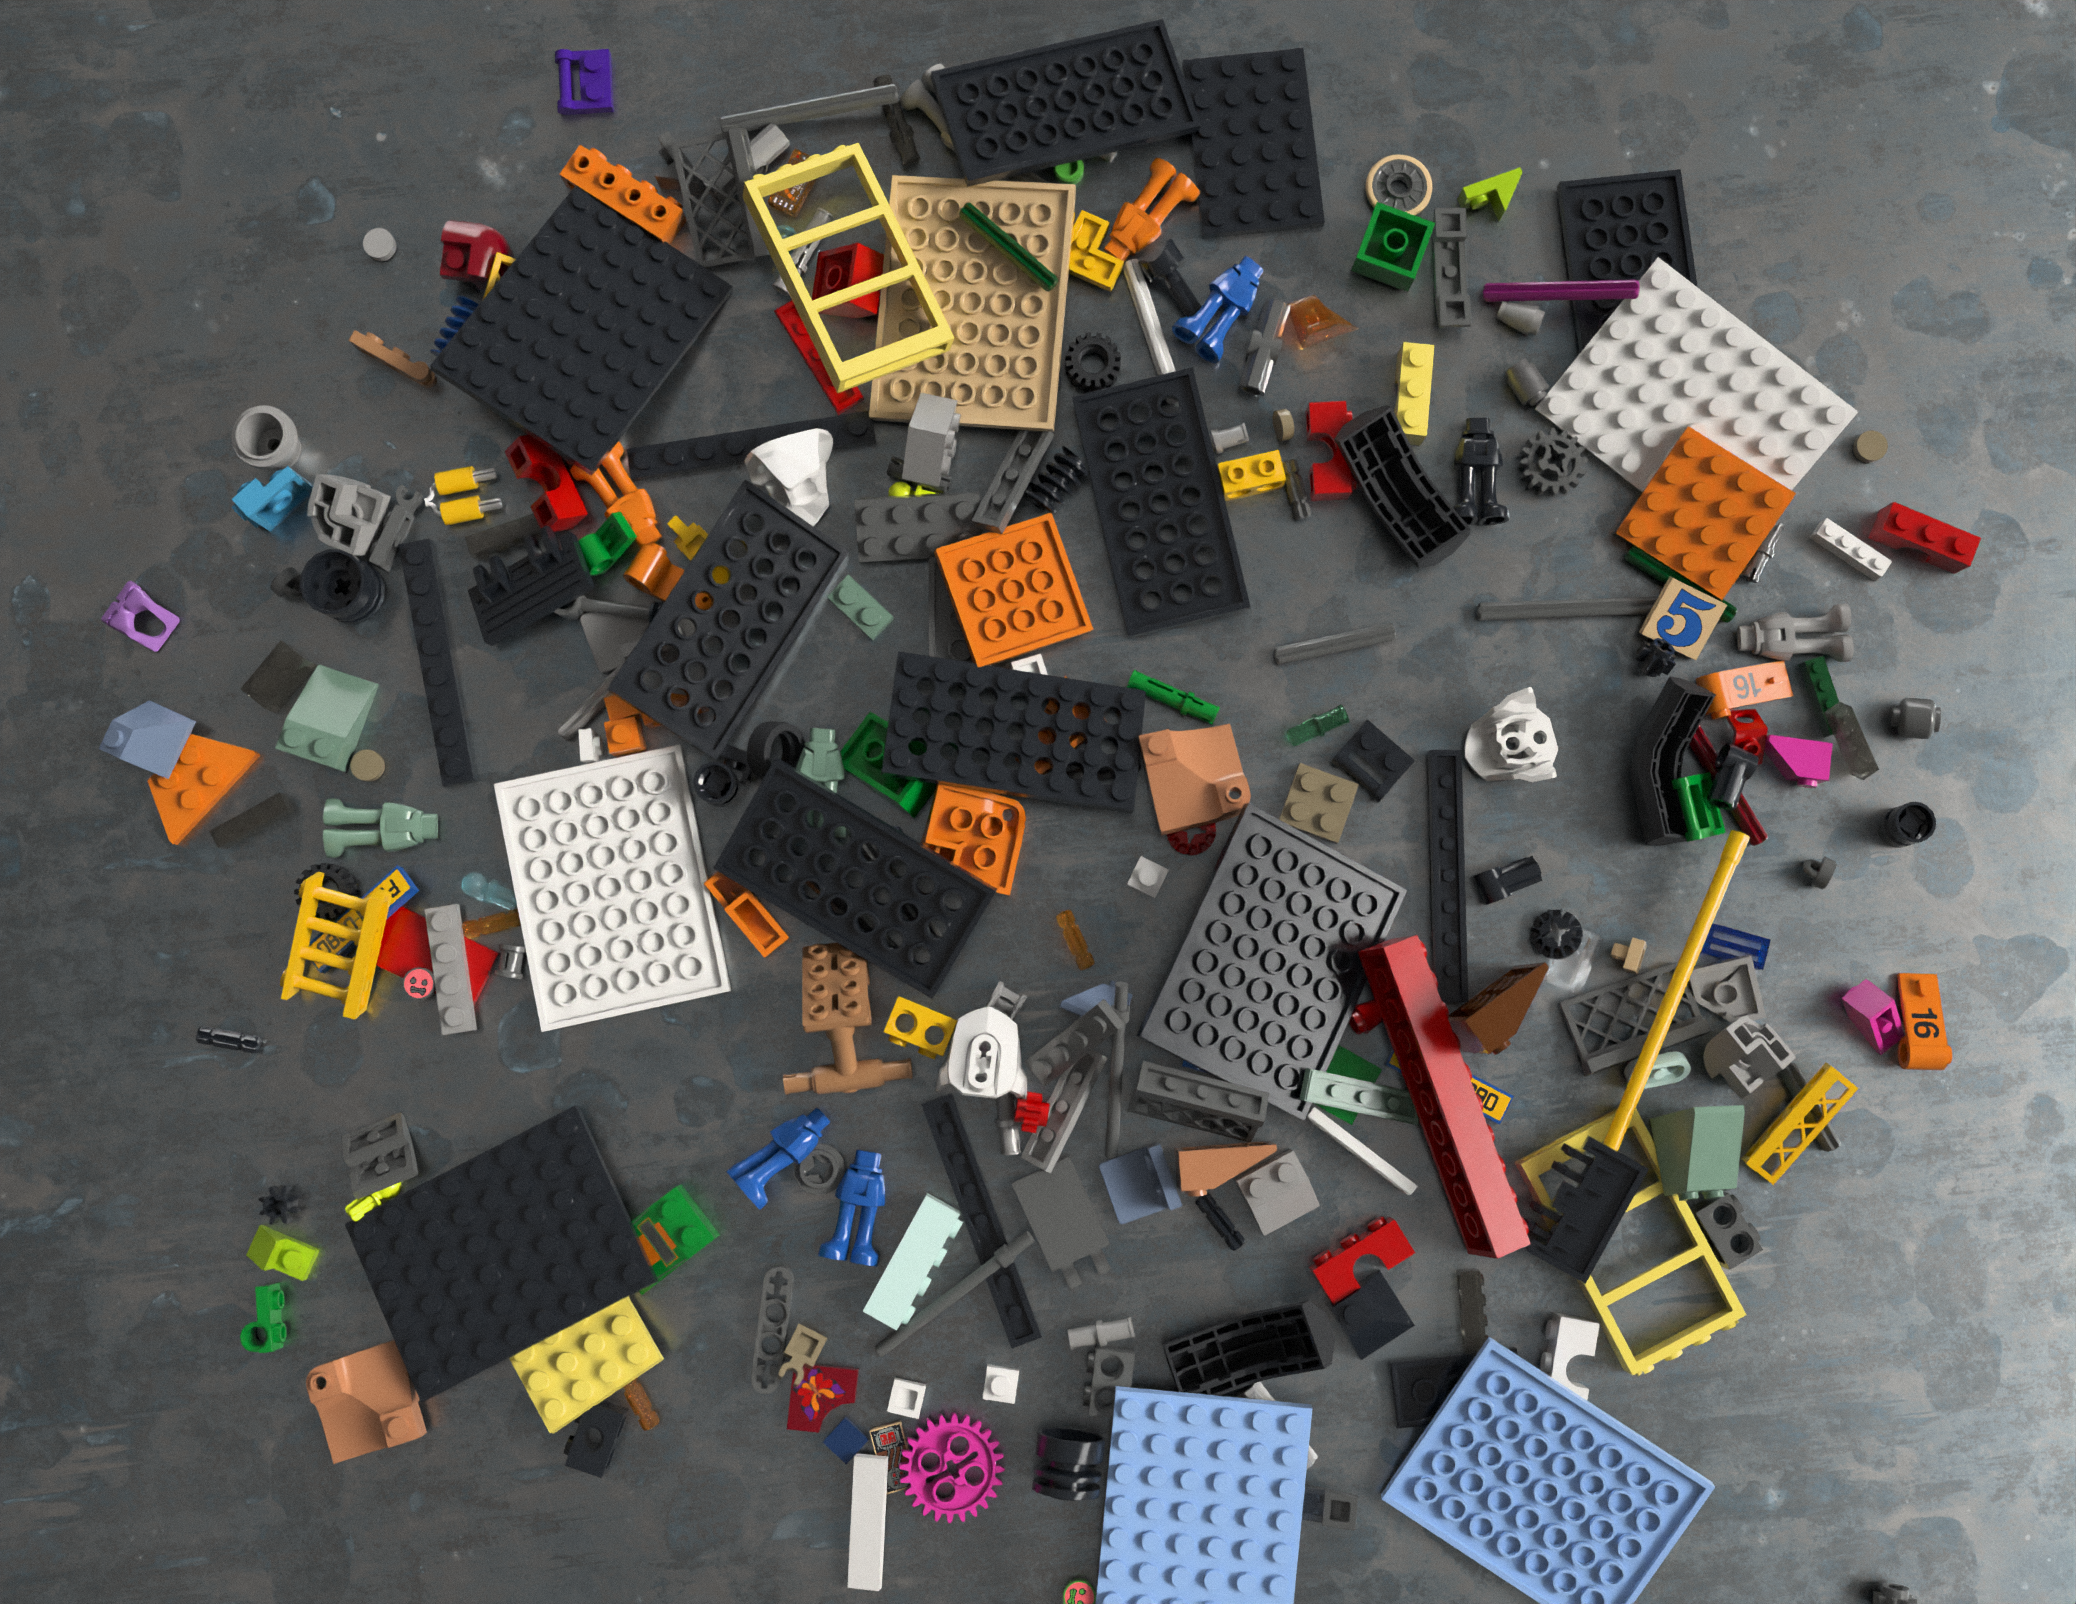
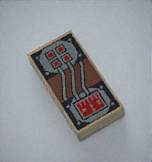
M901 1420L871 1428L869 1433L875 1454L878 1456H888L887 1495L905 1490L910 1483H901L899 1477L907 1474V1471L900 1469L898 1465L901 1462L908 1461V1458L901 1454V1449H909Z

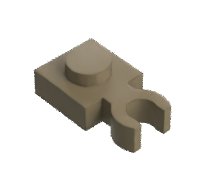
M798 1324L783 1356L791 1360L781 1366L778 1372V1379L781 1380L785 1372L793 1371L796 1374L793 1387H798L804 1376L802 1367L805 1366L812 1370L827 1337Z

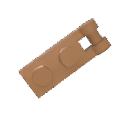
M354 330L348 340L360 352L424 388L434 387L437 383L436 374L431 371L425 362L417 361L412 363L409 361L411 357L397 347H394L392 351L382 346L384 344L383 340L370 332L363 335Z

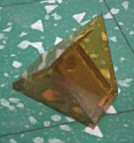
M1315 294L1287 304L1291 306L1289 315L1302 349L1359 329L1326 307Z

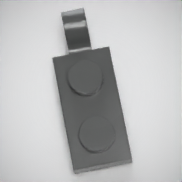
M400 485L396 490V499L399 506L395 505L393 511L387 513L383 521V532L379 540L376 539L373 542L369 551L371 556L369 562L387 572H390L400 551L399 544H403L415 519L414 511L423 500V495L417 491L412 499L405 500L408 489L403 485Z

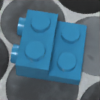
M287 466L285 469L276 471L270 477L267 485L256 478L244 483L238 489L237 495L232 498L235 503L232 509L244 521L248 520L255 528L261 525L271 532L311 496L313 486L309 481Z

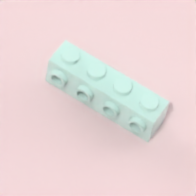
M927 1193L863 1312L895 1330L898 1329L901 1323L907 1326L916 1309L911 1306L916 1294L923 1297L932 1280L927 1277L932 1265L937 1268L940 1266L947 1253V1250L942 1248L948 1236L954 1239L963 1223L958 1219L961 1211Z

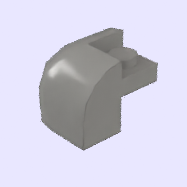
M316 474L308 503L307 516H311L313 527L319 535L317 539L326 545L341 549L354 556L369 554L373 542L376 539L379 540L383 532V521L391 496L371 488V485L336 475Z
M1748 1015L1740 1017L1714 1036L1706 1045L1703 1058L1705 1069L1711 1079L1721 1073L1728 1086L1736 1092L1740 1099H1743L1764 1081L1783 1070L1796 1059V1056L1767 1023L1760 1025L1749 1019Z

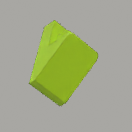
M1519 167L1463 187L1457 198L1460 208L1472 207L1474 210L1491 202L1497 220L1500 221L1522 175L1521 168Z
M259 1225L246 1256L261 1270L275 1269L304 1281L307 1280L320 1249L264 1225Z

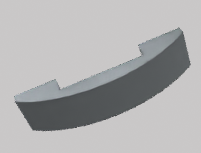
M1435 208L1433 222L1435 223L1433 228V281L1439 327H1470L1471 306L1470 295H1467L1465 240L1467 238L1466 208Z
M1305 1484L1302 1520L1322 1523V1526L1356 1530L1357 1495Z

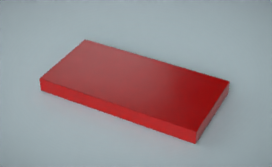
M404 906L392 914L385 923L376 965L403 979L406 973L413 968H427L433 972L426 917ZM464 936L473 1004L475 1006L501 953Z

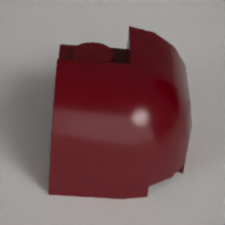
M449 220L445 223L441 235V242L444 246L439 275L442 279L473 282L479 291H485L495 254L498 252L514 258L507 240L496 229L481 223ZM500 264L498 271L500 277L508 270L509 265Z

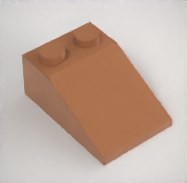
M1270 1141L1174 1148L1177 1187L1181 1191H1185L1187 1196L1207 1195L1206 1189L1217 1188L1276 1152V1144Z

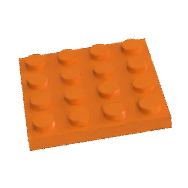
M1687 426L1615 534L1723 600L1796 493Z
M1052 512L1007 526L1003 534L988 532L934 550L972 661L977 664L978 668L985 665L989 666L1094 630Z

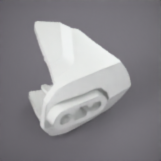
M816 428L768 441L753 449L744 460L752 483L764 486L770 497L812 526L820 520L825 510L829 507L826 462L832 451L833 438L828 431Z
M1532 687L1508 695L1499 705L1491 708L1470 726L1465 740L1464 758L1473 771L1485 781L1522 779L1536 782L1557 777L1553 763L1559 749L1550 718L1536 708V699ZM1537 733L1542 736L1543 741L1541 744H1537L1534 741V734ZM1506 741L1515 743L1516 747L1509 750L1506 746Z
M990 1006L971 1011L958 1018L947 1057L938 1069L935 1092H942L947 1086H952L961 1095L996 1099L1011 1092L1017 1098L1026 1099L1027 1076L1022 1067L1017 1024L1008 1016ZM981 1052H986V1057H981ZM982 1076L985 1077L987 1080L985 1082L980 1083L977 1082L975 1078Z

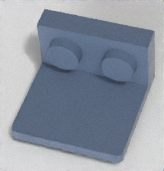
M1158 1142L1099 1164L1120 1224L1134 1221L1167 1208L1171 1211L1182 1207L1163 1150Z

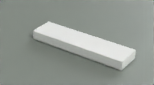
M1310 1107L1306 1119L1401 1192L1412 1195L1418 1187L1416 1184L1317 1108Z
M859 1453L854 1456L847 1588L880 1591L882 1588L888 1456Z

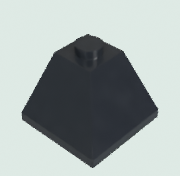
M1380 1270L1360 1281L1358 1284L1361 1288L1334 1305L1330 1301L1326 1303L1327 1308L1360 1360H1363L1415 1326Z

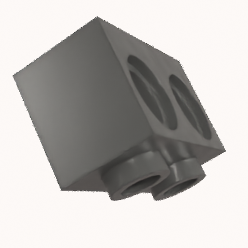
M1723 1192L1724 1197L1702 1200L1692 1206L1690 1210L1720 1266L1731 1270L1763 1249L1758 1242L1761 1239L1758 1231L1751 1223H1747L1741 1214L1744 1210L1739 1200L1733 1194L1730 1195ZM1718 1206H1721L1724 1210V1217L1720 1222L1716 1223L1713 1218V1212ZM1738 1234L1741 1238V1244L1737 1250L1733 1251L1730 1241L1734 1235Z
M1095 1345L1094 1353H1088L1086 1373H1092L1091 1386H1084L1083 1406H1088L1089 1416L1113 1418L1114 1402L1104 1406L1097 1401V1397L1105 1390L1115 1394V1386L1131 1387L1135 1357L1133 1349ZM1108 1357H1113L1119 1362L1117 1370L1112 1373H1106L1101 1369L1102 1361Z

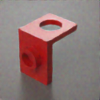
M1756 709L1731 710V716L1726 717L1734 731L1732 744L1757 755L1759 758L1758 764H1762L1768 731L1766 724ZM1747 717L1752 719L1753 722L1743 723L1736 720V718Z

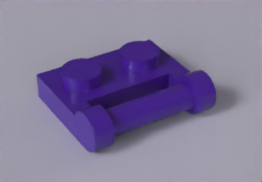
M609 49L556 50L555 63L558 64L560 100L557 101V112L562 115L614 112L611 53ZM571 65H579L581 100H572Z

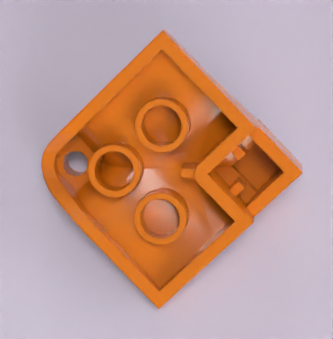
M936 784L933 801L920 843L997 888L996 893L1010 895L1024 834L1025 810L1018 801L1012 798L985 791ZM1005 809L1010 810L1012 813V818L1009 821L1003 819L1002 813Z

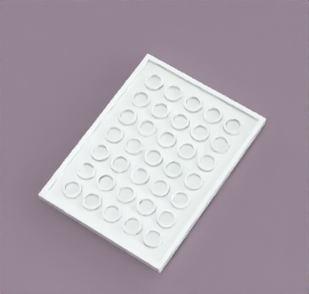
M1659 257L1639 280V297L1636 299H1624L1547 393L1548 396L1544 397L1535 408L1536 411L1562 431L1567 430L1568 436L1571 438L1577 436V443L1584 446L1587 451L1641 493L1687 426L1788 489L1793 490L1858 413L1852 406Z
M680 744L494 784L541 1032L731 992L712 894L704 885V882L708 880V874L683 750Z

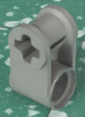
M999 981L986 1006L1002 1012L1014 1021L1028 996L1024 994L1020 996L1005 988L1004 983ZM1000 997H1003L1004 999L1010 1001L1014 1005L1007 1003L1006 1001L1000 999Z

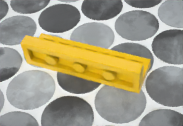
M1825 1062L1741 1159L1755 1172H1758L1774 1185L1859 1088ZM1837 1080L1847 1087L1839 1098L1826 1099L1825 1093ZM1834 1103V1104L1827 1110L1826 1104ZM1821 1104L1822 1117L1819 1121L1804 1123V1117L1815 1105ZM1800 1128L1801 1141L1797 1146L1783 1147V1141L1794 1129ZM1805 1128H1812L1807 1134H1805ZM1784 1152H1790L1784 1159ZM1772 1153H1779L1780 1165L1772 1174H1769L1761 1166Z

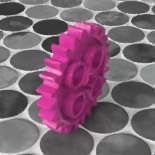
M952 1412L950 1421H945V1418L940 1413L938 1415V1423L935 1425L927 1418L926 1424L928 1429L924 1431L916 1426L915 1429L919 1437L917 1439L912 1437L906 1438L912 1446L911 1450L901 1449V1454L908 1458V1461L899 1463V1468L907 1471V1474L902 1475L899 1479L901 1483H910L904 1490L906 1496L915 1494L911 1502L913 1507L923 1503L922 1515L925 1516L931 1509L934 1510L933 1516L935 1521H938L943 1513L946 1515L948 1523L952 1522L954 1514H958L960 1520L965 1522V1512L968 1510L974 1517H977L976 1506L980 1504L987 1509L988 1504L985 1497L996 1498L997 1495L992 1486L1002 1485L1003 1483L995 1476L996 1473L1005 1471L1002 1465L996 1464V1461L1004 1457L1003 1453L993 1452V1449L1000 1444L997 1439L987 1441L992 1431L987 1428L980 1432L982 1424L980 1420H976L972 1426L969 1425L970 1416L968 1414H965L961 1422H959L955 1412ZM962 1436L967 1440L966 1448L959 1453L951 1451V1441L955 1437ZM974 1451L978 1453L975 1458L961 1462ZM932 1452L938 1455V1462L933 1468H924L921 1465V1459L926 1453ZM952 1460L954 1464L959 1463L956 1466L957 1472L955 1474L945 1471L947 1469L946 1462ZM972 1466H978L982 1470L980 1478L975 1482H969L965 1479L967 1469ZM943 1472L932 1482L926 1483L927 1477ZM941 1483H951L953 1491L950 1496L940 1498L936 1495V1489Z

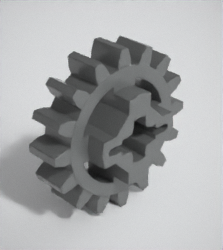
M1551 428L1547 436L1541 430L1536 434V439L1530 437L1527 440V447H1523L1519 453L1524 459L1519 461L1518 467L1525 468L1526 471L1520 477L1521 479L1529 477L1531 480L1527 486L1529 489L1536 485L1539 487L1538 495H1542L1546 490H1549L1550 496L1555 497L1558 494V490L1565 495L1570 491V486L1575 488L1580 483L1578 478H1582L1587 472L1581 466L1588 462V458L1580 457L1585 447L1575 446L1578 437L1575 436L1569 440L1567 439V430H1564L1560 435H1556L1555 428ZM1538 448L1539 451L1537 452L1539 460L1536 463H1534V454ZM1548 460H1550L1551 462L1556 461V462L1558 463V465H1557V466H1556V464H1551V465H1550V464L1548 463ZM1569 462H1572L1571 473L1567 476L1569 473L1567 465Z

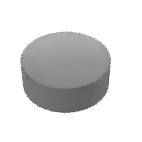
M383 228L370 230L363 239L364 250L376 261H386L396 252L397 244L394 237Z

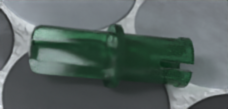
M1341 704L1318 716L1313 714L1311 719L1288 729L1287 737L1293 746L1300 745L1317 736L1322 738L1326 732L1349 723L1348 714Z

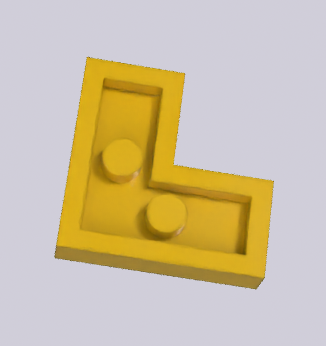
M1081 210L1072 230L1069 274L1111 292L1124 267V261L1098 250L1110 227L1109 222Z

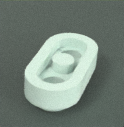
M1677 1051L1658 1054L1644 1089L1676 1083L1686 1078L1690 1073L1691 1066L1685 1055ZM1638 1058L1632 1060L1624 1070V1075L1628 1082Z

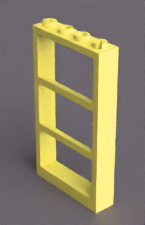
M859 143L847 145L846 147L845 145H840L830 153L821 156L819 154L812 155L804 162L793 166L791 164L783 165L775 172L767 175H754V179L744 183L743 199L837 393L950 351L954 336ZM853 166L873 207L782 239L762 197ZM879 219L903 268L812 301L788 251ZM909 279L932 329L842 362L818 312Z
M1617 1108L1514 1162L1534 1200L1557 1212L1556 1208L1550 1205L1551 1199L1539 1175L1552 1169L1551 1165L1554 1160L1563 1163L1571 1159L1570 1156L1561 1150L1564 1143L1584 1152L1586 1150L1582 1149V1145L1588 1135L1603 1142ZM1637 1109L1634 1111L1628 1128L1631 1127L1660 1181L1637 1192L1626 1212L1664 1193L1655 1144ZM1678 1196L1668 1197L1694 1246L1603 1294H1600L1591 1275L1586 1284L1576 1279L1623 1370L1631 1375L1636 1374L1640 1376L1642 1372L1644 1374L1649 1373L1654 1369L1653 1364L1663 1359L1669 1361L1679 1357L1683 1353V1348L1691 1344L1697 1346L1711 1339L1710 1334L1719 1329L1722 1331L1729 1330L1739 1323L1738 1319L1746 1316L1742 1305L1686 1201H1679ZM1542 1214L1548 1228L1551 1230L1555 1221ZM1701 1257L1727 1307L1633 1356L1607 1306Z

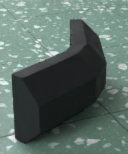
M1385 405L1363 412L1342 426L1334 440L1363 496L1378 519L1417 568L1435 566L1453 554L1470 535L1471 529L1424 471L1392 407Z
M1669 676L1634 744L1630 777L1646 845L1660 846L1686 841L1685 833L1687 828L1677 789L1673 790L1671 780L1682 778L1684 752L1716 694L1682 678Z
M1308 1300L1231 1318L1162 1343L1178 1392L1220 1396L1271 1378L1327 1368L1332 1364L1335 1336L1327 1313Z

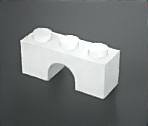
M1553 1312L1552 1320L1549 1319L1546 1325L1545 1334L1549 1342L1547 1352L1542 1354L1540 1369L1585 1400H1588L1589 1389L1581 1383L1569 1381L1566 1375V1366L1569 1360L1576 1355L1595 1356L1599 1323L1588 1318Z

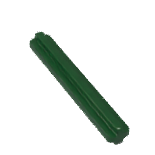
M968 202L960 209L959 215L962 220L1045 291L1050 292L1057 285L1058 278L973 204Z
M1633 545L1626 553V561L1661 583L1666 584L1670 576L1727 604L1720 617V620L1723 622H1730L1736 615L1737 608L1724 599L1717 598L1637 546Z

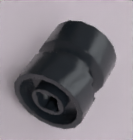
M708 762L702 765L695 773L693 779L694 789L697 795L708 804L716 807H725L733 803L738 797L740 781L737 775L725 764Z
M1909 802L1889 809L1881 815L1878 821L1880 838L1889 846L1896 848L1925 841L1933 835L1936 829V818L1933 811L1921 802Z

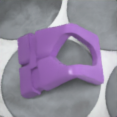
M128 581L116 597L117 602H112L102 616L101 621L151 651L157 652L175 629L180 619L175 614L152 601L136 583ZM150 610L163 622L164 629L162 633L158 636H150L135 631V614Z

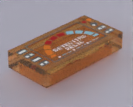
M795 148L787 164L793 166L804 162L810 155ZM816 179L771 194L768 204L796 218Z

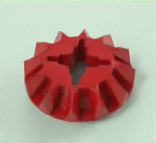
M1212 823L1196 827L1200 831H1205V833L1195 834L1190 843H1188L1187 832L1183 830L1166 834L1170 845L1176 851L1185 855H1198L1205 852L1214 842L1216 824Z

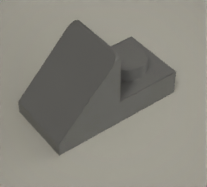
M666 131L658 137L662 147L658 152L667 167L658 172L655 178L659 187L681 191L671 143L675 142V140ZM681 150L683 162L693 168V165ZM685 169L686 177H688L690 172ZM694 176L689 184L690 193L702 195L706 190L705 185L701 179Z

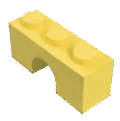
M1403 342L1397 353L1395 383H1398L1394 413L1410 445L1420 446L1427 436L1434 345Z

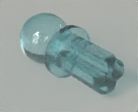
M469 873L461 882L462 890L467 896L479 897L483 895V903L492 902L509 910H512L517 904L514 891L498 885V881L495 879L491 880L488 884L486 878L480 873Z

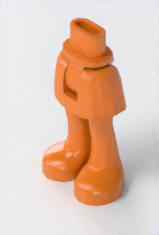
M1156 157L1151 163L1149 169L1152 175L1132 204L1124 202L1112 227V232L1109 234L1111 240L1104 248L1105 252L1123 261L1129 255L1134 256L1136 251L1140 252L1161 235L1160 225L1181 200L1190 203L1195 201L1200 195L1199 189L1185 174L1180 172L1176 176L1175 167L1161 158ZM1173 180L1165 195L1148 215L1145 210L1162 188Z
M618 441L601 464L610 474L624 495L620 499L617 497L599 467L591 476L573 465L570 469V474L575 480H586L593 487L607 508L604 513L606 519L612 513L621 512L635 532L637 536L635 541L641 548L643 544L651 545V543L657 542L662 538V535L656 528L658 523L655 520L656 515L648 492L645 489H637L622 466L620 458L624 453V449L620 441Z

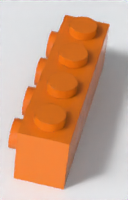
M579 145L559 174L565 186L572 190L577 185L623 217L657 237L661 242L664 243L665 241L671 245L687 221L681 203L671 196H667V198L662 197L657 193L658 190L645 180L639 182L632 178V173L620 164L613 166L606 161L607 158L597 149L591 148L588 150Z

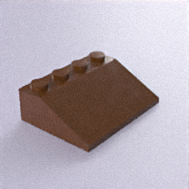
M1546 962L1514 966L1469 999V1002H1465L1449 1014V1023L1452 1031L1456 1033L1460 1040V1050L1462 1052L1474 1054H1491L1493 1052L1494 1055H1497L1511 1045L1508 1039L1517 1033L1549 969Z

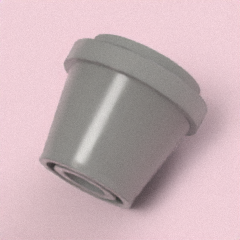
M266 405L250 408L239 416L233 426L231 435L233 448L240 459L254 468L285 469L287 466H293L300 457L301 444L296 427L290 417L278 408ZM276 441H279V447L275 451H272V445Z

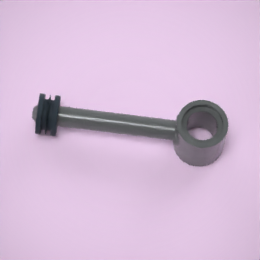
M583 594L574 599L568 609H563L562 606L553 612L569 621L578 620L586 611L649 619L650 624L664 602L658 603L653 601L651 606L647 607L586 599Z

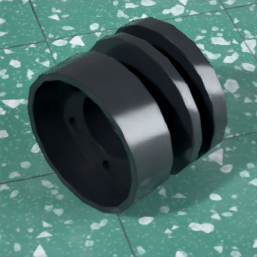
M327 549L315 554L306 563L301 573L300 589L304 600L310 607L345 624H359L369 620L379 611L384 600L385 585L381 574L372 565L341 549Z
M1040 1429L1037 1436L1036 1455L1049 1460V1462L1039 1463L1034 1466V1473L1038 1477L1033 1479L1032 1490L1045 1496L1066 1501L1094 1500L1099 1498L1101 1486L1096 1482L1101 1481L1102 1473L1088 1467V1465L1103 1462L1105 1437L1093 1432L1077 1429Z

